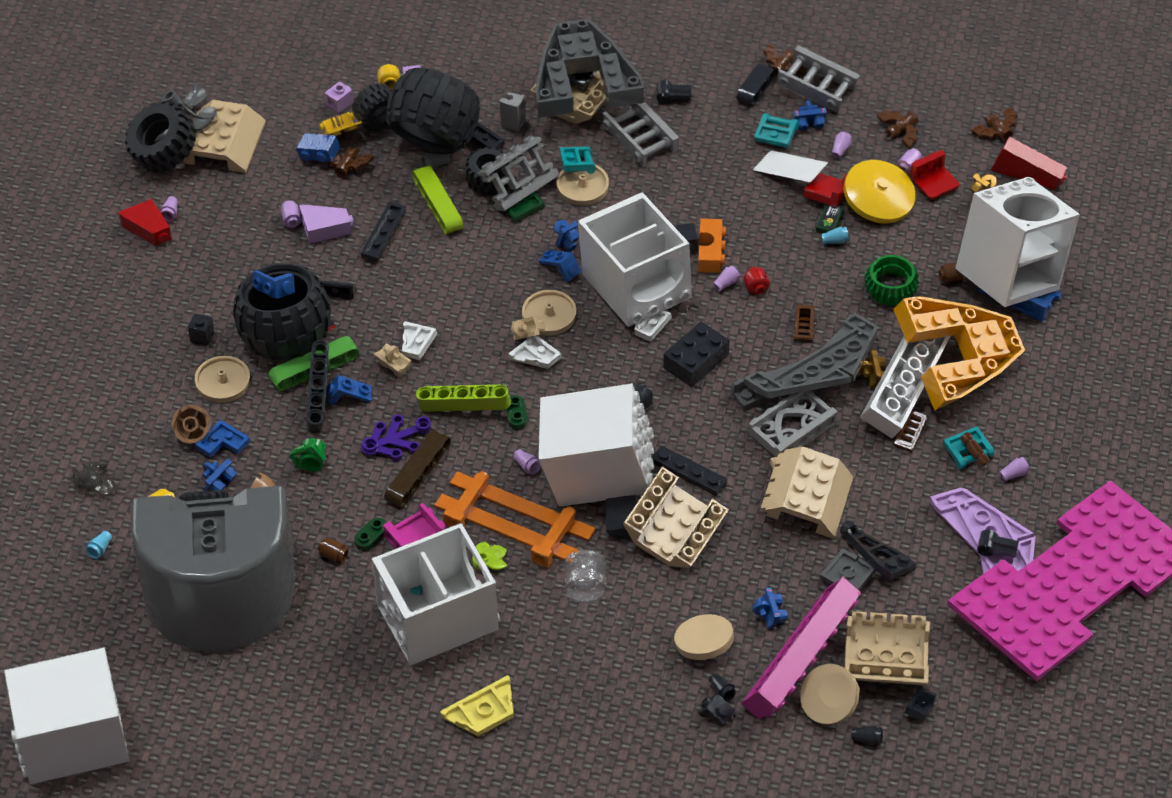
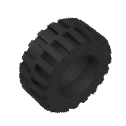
M158 102V104H149L150 106L142 108L139 114L136 113L133 121L131 120L129 123V129H126L125 133L127 136L125 137L126 150L130 156L147 171L156 173L159 171L166 172L167 169L172 170L176 168L177 164L183 163V159L190 155L191 149L193 150V141H196V128L193 125V121L177 105L171 102ZM168 129L163 139L153 145L158 135Z

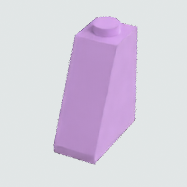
M299 205L302 223L309 244L352 234L351 226H354L352 215H348L346 208Z

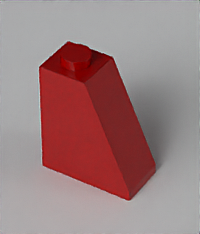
M152 199L118 212L120 224L123 228L154 246L172 239L170 227Z

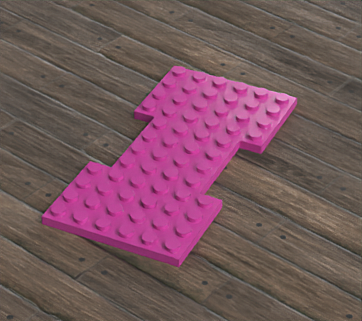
M1111 480L1057 520L1056 524L1067 532L1068 535L1032 562L1017 571L1003 559L948 600L947 605L1036 681L1092 639L1093 633L1081 623L1131 585L1147 597L1172 577V529Z

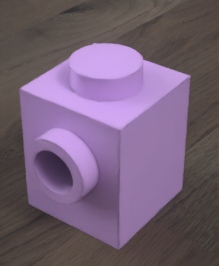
M338 82L325 92L326 105L335 112L340 113L353 103L352 89Z

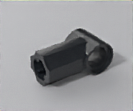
M661 80L657 84V101L665 104L669 103L672 99L691 100V85H675L669 80Z
M983 530L980 533L977 552L983 556L999 554L1016 558L1019 541L999 537L992 530Z

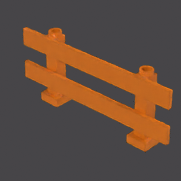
M457 471L450 481V485L464 490L460 499L457 500L441 494L434 504L436 508L445 511L443 513L445 526L450 528L462 523L465 528V520L528 545L532 547L531 562L548 569L552 564V556L574 564L581 554V550L560 542L565 533L589 542L596 531L595 527L575 520L576 511L572 507L564 508L561 513L543 507L488 484L490 477L483 471L477 473L474 478ZM481 497L552 527L547 535L544 536L476 508L473 505Z

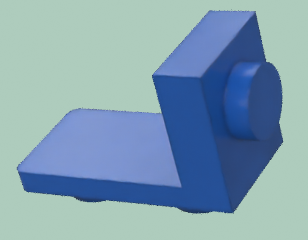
M548 250L538 260L540 264L557 266L564 281L569 282L581 272L573 253Z
M258 270L253 271L252 282L255 289L275 299L295 293L293 274L287 273L272 278Z
M337 375L326 388L327 403L334 405L343 394L370 402L372 400V386Z

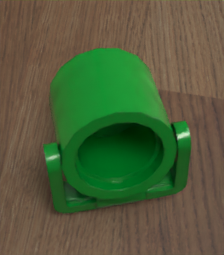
M316 438L306 439L302 442L301 446L291 451L289 457L300 470L303 469L309 472L320 471L324 466V460H326V444Z

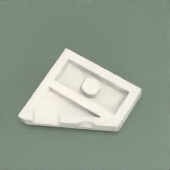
M662 310L659 311L660 313L636 323L635 335L651 342L672 319L671 313Z
M404 322L403 355L420 360L436 337L437 331L435 328Z
M533 336L511 351L509 359L548 369L561 359V353L540 337Z

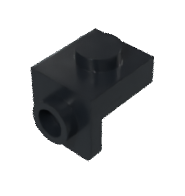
M919 686L916 689L914 698L906 706L905 713L913 719L924 721L933 710L937 694Z
M717 693L712 697L707 696L700 703L702 707L698 713L700 715L706 713L721 727L726 724L735 709Z

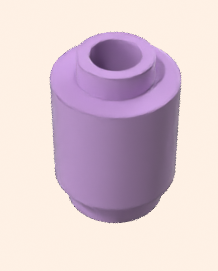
M916 149L906 151L897 162V167L907 175L911 174V164L918 159H922L921 153Z
M286 201L282 204L281 215L284 225L289 228L298 226L302 221L298 205L293 201Z

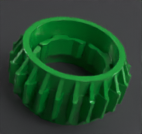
M886 255L874 260L869 265V268L866 269L864 287H866V292L870 294V297L878 303L896 306L903 299L914 297V293H917L919 274H917V269L907 259L897 255ZM893 274L904 278L907 282L901 286L892 287L881 284L877 281V278L882 275Z

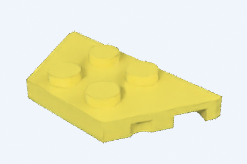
M507 675L441 710L440 716L476 736H480L514 718L510 677Z

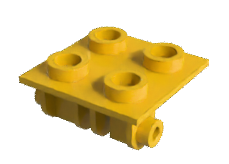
M347 112L336 116L337 122L334 117H332V121L331 119L323 120L319 127L321 131L324 130L325 135L336 136L342 134L341 130L346 132L358 128L357 124L362 123V121L353 123L352 120L355 119L354 114Z

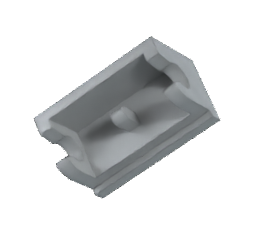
M507 93V97L513 99L501 98L500 100L501 127L519 132L526 121L525 95Z

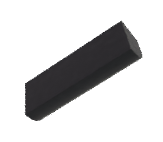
M635 494L606 499V532L611 537L616 539H632L623 523L640 500L641 495Z

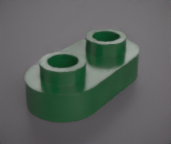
M518 395L510 396L511 405L506 409L508 425L515 430L523 429L527 425L525 400Z
M382 518L371 519L355 535L356 548L361 551L372 549L384 537L383 525L386 521Z

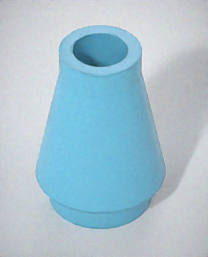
M840 226L822 234L823 244H845V242L849 241L847 227L842 228Z
M103 531L88 542L85 549L88 556L93 559L102 557L109 542L112 540V535L107 531Z

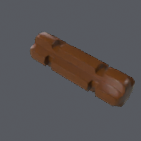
M969 432L963 434L960 440L964 445H967L966 448L974 459H978L977 463L981 467L987 465L990 459L986 454H983L984 451L976 440H973V436Z

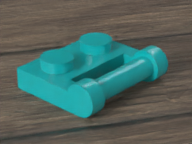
M764 113L754 136L755 141L789 148L794 133L798 128L799 120H787ZM768 123L777 124V125H781V126H786V127H789V128H784V127H779V126H775V125H770V124H768Z
M560 147V158L564 172L586 171L592 174L596 171L590 147ZM580 156L585 159V162H581Z
M977 426L943 441L944 447L954 459L958 469L965 468L967 464L978 460L974 459L972 455L964 458L961 456L969 452L966 448L967 445H964L960 440L961 436L966 432L973 436V440H976L979 446L983 448V454H986L988 458L995 455L993 447Z

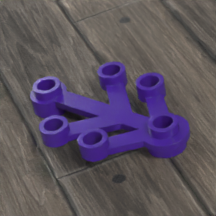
M395 415L392 418V424L386 437L379 439V437L386 432V424L379 421L375 424L372 436L364 439L362 442L361 451L368 456H373L377 453L391 456L392 461L398 462L402 459V451L398 448L390 449L383 446L389 444L408 449L409 453L413 455L420 446L419 443L401 439L416 433L427 434L431 430V421L428 417H419L415 422V426L397 432L398 428L404 425V418L402 415Z

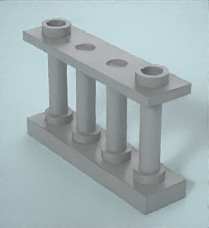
M798 45L794 51V64L788 72L780 69L776 81L782 87L839 113L842 104L840 97L847 88L855 91L860 75ZM800 66L809 69L803 80L793 76ZM816 73L825 77L819 87L809 83ZM831 81L841 84L834 95L824 91Z
M645 102L632 104L630 110L614 118L607 112L603 113L602 125L604 129L609 131L633 156L634 160L643 167L647 166L648 155L664 147H668L673 153L679 150V137ZM634 115L641 119L623 129L618 125V123ZM643 126H648L651 129L634 139L628 135ZM654 136L661 140L644 150L638 145Z

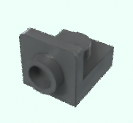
M744 378L732 383V396L743 411L760 404V398L753 389L744 384Z

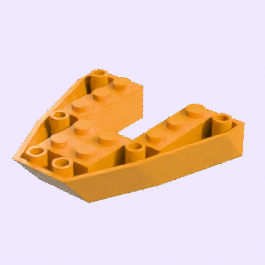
M921 296L905 298L893 309L907 343L954 335L965 361L931 366L921 376L934 411L962 398L997 376L1025 351L1012 317L974 305Z

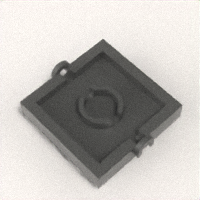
M842 548L820 574V579L832 585L841 577H844L860 591L876 570L868 562L864 561L861 555L856 556Z

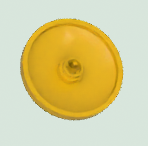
M862 161L850 169L844 181V195L848 204L860 216L873 222L894 223L900 221L909 214L915 202V188L910 178L900 168L885 161Z

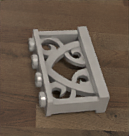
M812 391L794 393L787 398L781 399L774 407L768 408L758 418L752 419L749 423V435L754 437L775 457H778V454L784 453L787 449L804 447L837 424L838 411L833 407L830 408ZM807 400L812 406L808 410L806 409V402L804 405L799 404ZM815 408H816L818 411H820L822 414H820V413H818V412H815V411H814ZM783 417H802V428L800 430L792 428L782 430ZM807 418H809V419H808V422L811 421V422L808 423V424L805 423V421L807 420ZM765 429V432H767V433H773V432H775V433H774V434H770V435H766V434H764V433L762 432V430ZM775 438H776V439H777V442H778V445H776V444L772 441V439H775Z

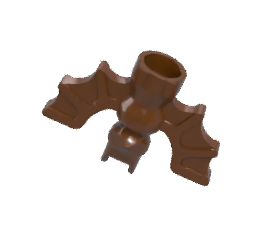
M767 43L763 54L767 57L766 63L773 64L771 68L775 70V77L778 76L780 69L788 72L793 65L789 62L793 60L794 53L789 51L788 48L781 57H777V47ZM800 66L796 73L803 75L804 71L809 69Z
M1010 107L1003 112L1005 120L1001 121L991 112L990 116H984L983 118L992 128L977 125L971 129V134H976L979 139L987 137L990 140L998 135L1002 141H1007L1009 137L1013 136L1011 127H1016L1015 119L1018 118V114L1014 112L1013 107Z
M886 109L883 113H877V118L883 124L888 122L896 123L884 131L885 134L888 133L890 135V139L898 136L900 132H906L902 141L908 149H911L912 144L917 143L916 134L919 129L913 126L918 124L919 120L913 111H910L906 116H902L900 110L890 112Z
M349 147L341 158H339L340 153L338 150L333 162L330 161L329 164L330 167L336 166L334 172L337 177L346 178L349 169L358 171L361 167H369V163L375 160L374 155L363 154L355 160L359 153V148L352 149V147Z

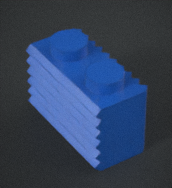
M304 133L296 150L299 158L304 161L333 162L340 146L335 135Z

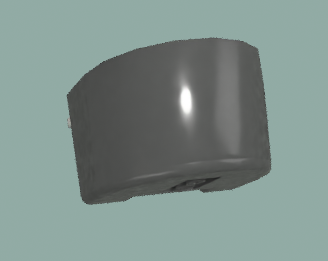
M284 487L247 488L234 497L183 501L170 495L141 497L132 500V541L142 594L149 620L166 639L190 650L225 652L251 645L277 627L291 607L295 587L294 543Z

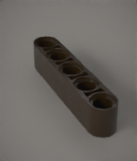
M434 430L430 431L388 486L384 499L402 508L405 507L450 446L451 438Z

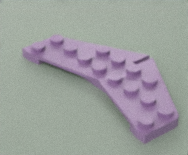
M958 488L930 496V503L936 512L976 552L980 533L983 530H992L999 537L1019 541L1016 558L999 554L992 556L979 554L983 574L1003 559L1017 571L1033 561L1034 533L967 489Z

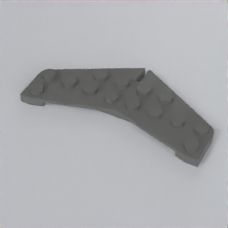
M854 313L843 322L844 326L819 350L796 363L773 371L752 373L744 378V384L764 397L775 398L851 383V380H855L878 335L877 325Z

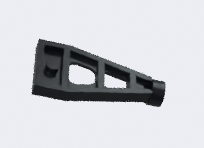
M846 521L840 528V534L876 571L887 579H894L915 569L917 563L911 560L909 556L858 530L851 521ZM864 542L872 547L866 548L862 543ZM882 552L890 556V558L880 561L874 554Z

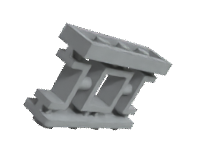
M529 136L523 140L524 143L511 147L509 149L510 152L497 156L496 161L483 165L482 170L478 172L479 176L483 177V182L492 180L498 192L497 195L492 197V200L496 202L493 204L496 211H504L560 175L557 168L553 169L552 162L543 164L537 150L544 147L540 143L541 137ZM527 149L532 158L527 161L525 155H520ZM520 163L526 176L516 182L509 168ZM536 166L538 172L542 173L535 177L531 168ZM499 167L504 174V177L501 179L499 178L497 172L492 173ZM508 183L511 190H516L507 194L504 185Z

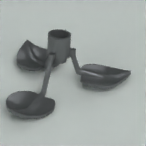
M196 83L193 84L184 101L174 90L168 91L163 96L164 102H171L195 118L193 125L196 130H202L207 127L218 114L213 107L203 108L198 115L190 110L193 107L199 106L207 96L205 89ZM168 129L159 134L154 142L162 140Z

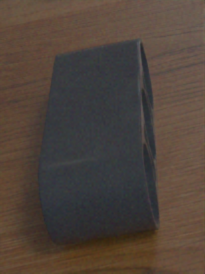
M757 64L740 86L736 100L754 106L773 81L775 70L762 64Z

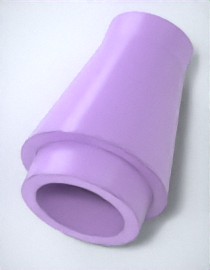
M840 132L836 135L831 152L832 157L840 159L852 144L850 134Z
M173 196L168 197L159 210L166 222H171L177 217L178 200Z
M726 267L716 281L712 283L713 287L720 292L722 289L738 282L740 274L735 267Z
M521 449L517 450L513 455V458L527 474H535L539 471L541 464L538 457L523 452Z
M1023 457L1015 458L1003 470L999 471V474L1005 482L1026 475L1030 468Z

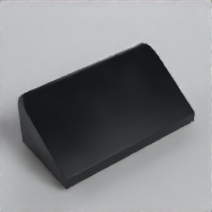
M321 281L328 296L354 298L356 286L354 284Z

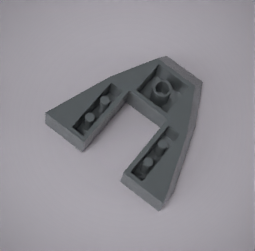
M590 19L555 23L543 50L535 87L538 117L574 113L573 94L568 78L570 74L599 70L609 108L644 103V86L641 75L614 41Z

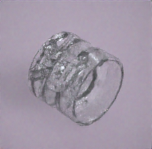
M580 550L567 556L565 559V594L568 598L578 602H593L604 597L606 594V559L603 555L591 550Z

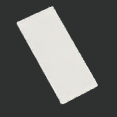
M770 151L753 170L811 182L827 165V162Z

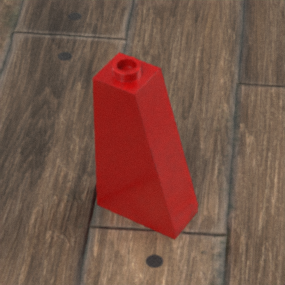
M1011 137L1007 139L991 168L994 172L1017 179L1033 178L1041 186L1054 190L1058 184H1063L1067 176L1064 174L1066 166Z

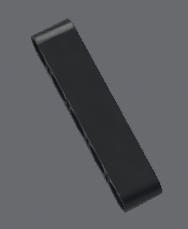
M321 340L314 342L311 349L306 427L313 433L320 432L324 425L329 346ZM317 351H323L324 353H323V354H318V353H316V352H317ZM315 368H321L323 370L316 371ZM314 385H320L322 387L315 388ZM319 402L320 405H313L312 403ZM317 419L319 420V422L314 423L311 420Z

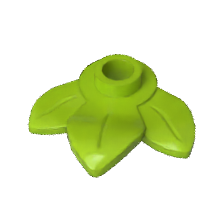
M481 542L476 545L475 548L487 568L501 570L507 567V564L502 560L506 555L504 547L500 545L490 547L487 542ZM473 556V566L476 569L481 570L475 557Z

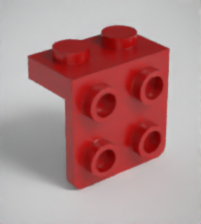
M943 150L931 153L911 164L910 178L930 200L959 188V182L944 167L946 154Z

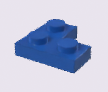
M220 420L211 428L206 438L198 441L195 446L197 450L210 458L222 446L239 454L250 443V437Z

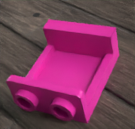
M424 503L419 504V512L395 526L389 521L383 525L384 537L394 549L443 531L446 529V526L442 520H438L430 507L427 508Z

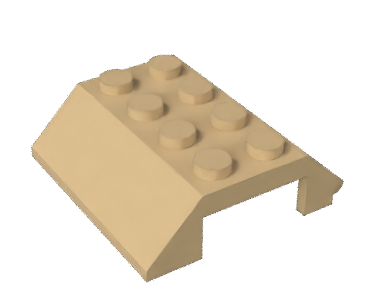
M212 100L201 107V110L206 107H213L218 114L207 127L202 130H196V141H193V150L191 149L190 155L183 159L184 164L195 165V156L227 160L229 171L246 173L266 120L248 105Z
M803 446L787 449L784 453L778 454L775 463L776 467L773 469L770 478L771 482L768 484L761 510L767 512L768 517L777 520L782 511L817 523L818 526L815 533L834 539L853 475L840 459Z
M852 611V616L847 618L845 669L850 671L856 680L928 685L930 622L926 621V616L911 615V623H907V615L891 614V620L887 621V613L872 612L870 613V620H866V612Z

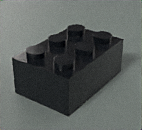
M700 321L663 353V368L690 387H693L729 355L730 340Z

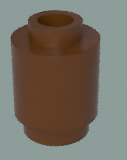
M957 262L941 265V269L938 270L939 278L944 283L963 280L966 276L955 269Z
M329 537L325 540L322 539L318 546L319 555L335 563H343L349 553V549L344 544Z

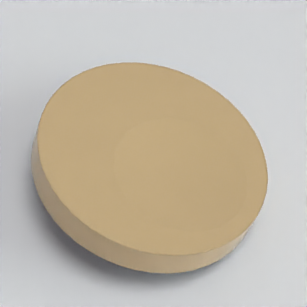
M597 165L596 171L592 174L586 171L570 173L562 170L557 177L558 194L563 200L573 205L587 206L601 201L609 190L608 175Z
M543 290L532 294L526 299L522 307V318L537 316L538 321H544L545 331L539 334L554 336L564 333L573 326L576 320V305L572 298L563 292Z
M232 356L213 357L201 364L195 374V385L198 393L204 399L215 403H227L240 398L246 393L251 382L247 365L242 360Z
M706 614L695 616L682 623L676 630L674 639L676 648L681 655L689 659L705 660L717 657L727 651L733 643L734 632L731 623L724 617Z
M835 664L821 665L813 669L805 678L800 692L801 704L805 713L812 720L825 725L839 724L848 719L857 707L859 701L858 683L853 674L841 666Z

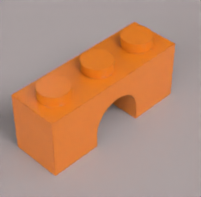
M700 219V244L709 246H699L698 272L720 273L721 265L725 263V254H721V251L725 252V240H722V238L726 237V227H722V219Z

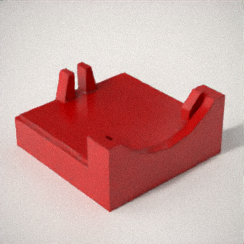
M818 173L804 189L803 196L837 207L845 197L843 188L847 175L845 174L843 180Z

